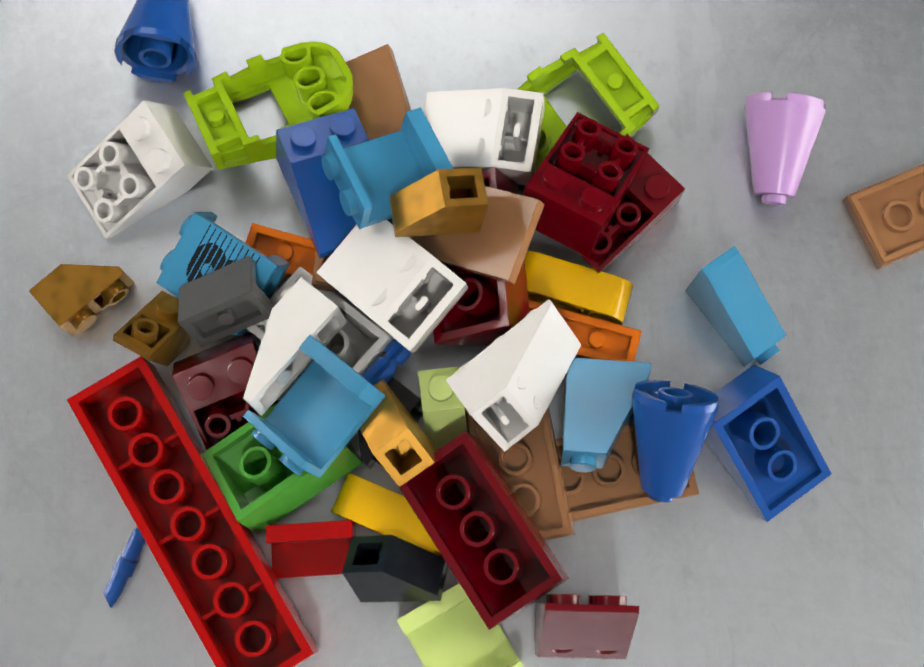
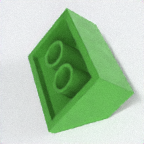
M279 402L271 406L260 417L266 419ZM249 422L202 453L236 520L256 534H260L266 530V525H273L363 463L349 441L320 478L305 470L299 476L279 460L284 454L276 446L270 450L253 437L251 433L255 430V427Z

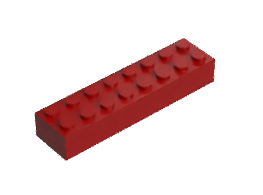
M140 356L68 398L67 402L216 667H296L318 653L319 649L252 533L247 527L236 520L202 456L204 450L156 367L150 361Z

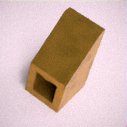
M481 167L438 169L392 194L389 199L395 237L480 232L488 208Z
M60 264L32 287L29 292L59 327L73 335L92 326L97 320V314L108 305H115L123 300L129 292L128 288L134 284V281L119 266Z
M161 291L113 335V341L149 361L168 367L188 347L191 336L178 324L179 299Z
M382 379L374 386L386 396L360 427V430L373 455L398 487H400L435 463L434 444Z

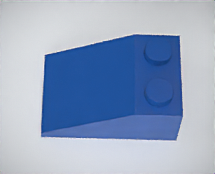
M354 108L276 130L277 162L319 258L331 255L356 226L353 216L345 214L340 203V191L335 181H330L326 177L321 162L322 156L325 155L328 136L336 134L343 149L369 141ZM392 218L387 220L393 224Z
M753 365L715 392L718 395L719 408L705 441L763 520L766 522L770 521L832 474L779 375Z

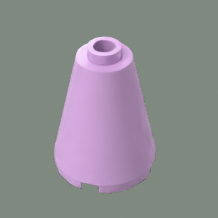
M773 92L751 94L746 96L744 109L754 195L762 197L761 203L785 205L786 199L795 198L826 113V104L820 98L798 93H786V98H772Z

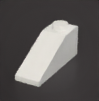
M302 277L293 286L283 290L278 297L276 305L272 308L243 399L260 416L271 407L313 360L299 349L306 338L311 335L326 346L347 323L339 307Z

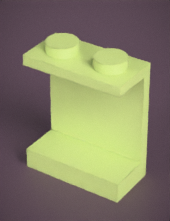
M460 583L443 592L441 601H428L397 619L403 633L409 638L424 667H524L500 625L490 630L487 628Z

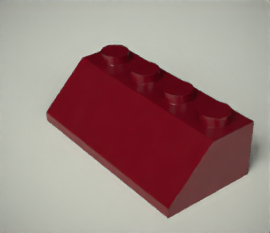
M496 167L482 171L485 186L518 194V184ZM525 259L515 285L444 264L467 283L468 290L433 330L434 343L437 345L490 346L496 338L504 335L523 320L529 313Z
M464 431L434 452L435 463L399 488L490 630L568 580L569 576L477 437Z

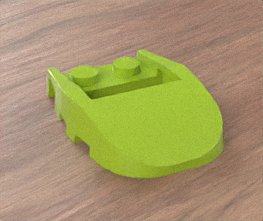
M604 32L596 36L597 43L587 49L578 52L576 48H573L560 55V59L544 68L539 66L527 75L528 80L517 89L540 92L546 95L579 70L622 126V130L618 133L624 136L628 134L631 138L658 112L660 106ZM545 96V111L535 172L567 127Z
M310 41L284 47L280 56L264 60L261 54L246 60L247 68L231 76L225 71L211 78L214 87L195 95L192 94L191 90L183 93L215 165L220 170L276 158V135L261 140L258 135L249 137L232 103L249 99L271 90L288 123L284 127L348 110L353 97L354 83L348 65L336 48L323 42Z

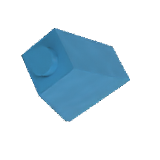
M733 246L702 268L685 292L744 367L754 359L761 365L780 351L775 344L787 335L740 252Z
M574 358L565 374L561 466H568L577 472H592L595 469H603L633 413L632 393L635 384L649 380L651 363Z

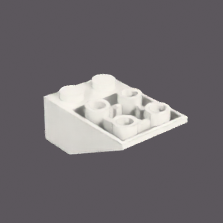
M509 88L427 92L424 114L454 169L481 167L482 171L496 167L515 183L521 185L528 184L535 172L545 111L544 93Z
M143 100L67 177L105 239H110L187 193L213 167L173 106Z
M387 220L359 229L356 224L316 272L412 353L418 350L468 290L466 282L411 238L395 237L393 224Z
M548 299L538 308L530 311L523 320L504 335L496 338L490 346L475 358L463 364L446 382L468 413L505 452L539 425L581 347V343L553 303Z

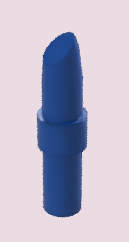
M134 527L121 556H118L112 568L113 573L103 593L110 608L116 604L129 577L132 578L138 565L137 560L146 543L137 527Z

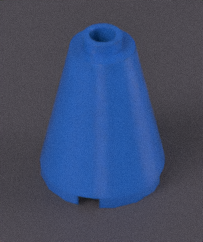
M136 0L116 39L114 52L117 61L121 65L125 61L132 67L131 73L137 77L155 82H174L177 75L185 72L186 77L191 75L196 63V53L189 0Z
M646 380L635 384L632 393L640 487L648 493L650 499L658 502H672L673 498L683 495L719 408L718 395L708 389L684 383V389L670 387L671 381Z

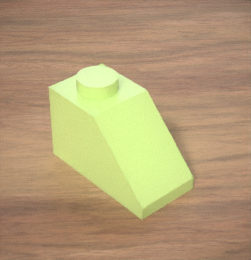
M460 366L418 371L425 434L434 444V452L464 431L467 432L465 407L446 382L450 376L458 371Z

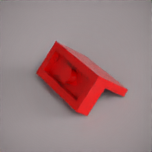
M352 520L266 525V543L271 544L272 570L276 577L279 579L342 574L352 537L356 536L355 522Z

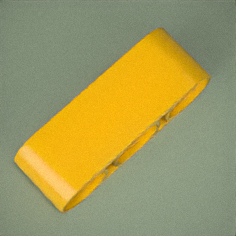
M527 251L525 270L529 300L544 303L549 299L555 307L615 324H623L634 287L630 281L602 271L598 274L592 268L549 255Z
M351 473L347 474L331 509L332 513L344 519L352 520L356 524L381 535L396 536L443 557L405 496Z

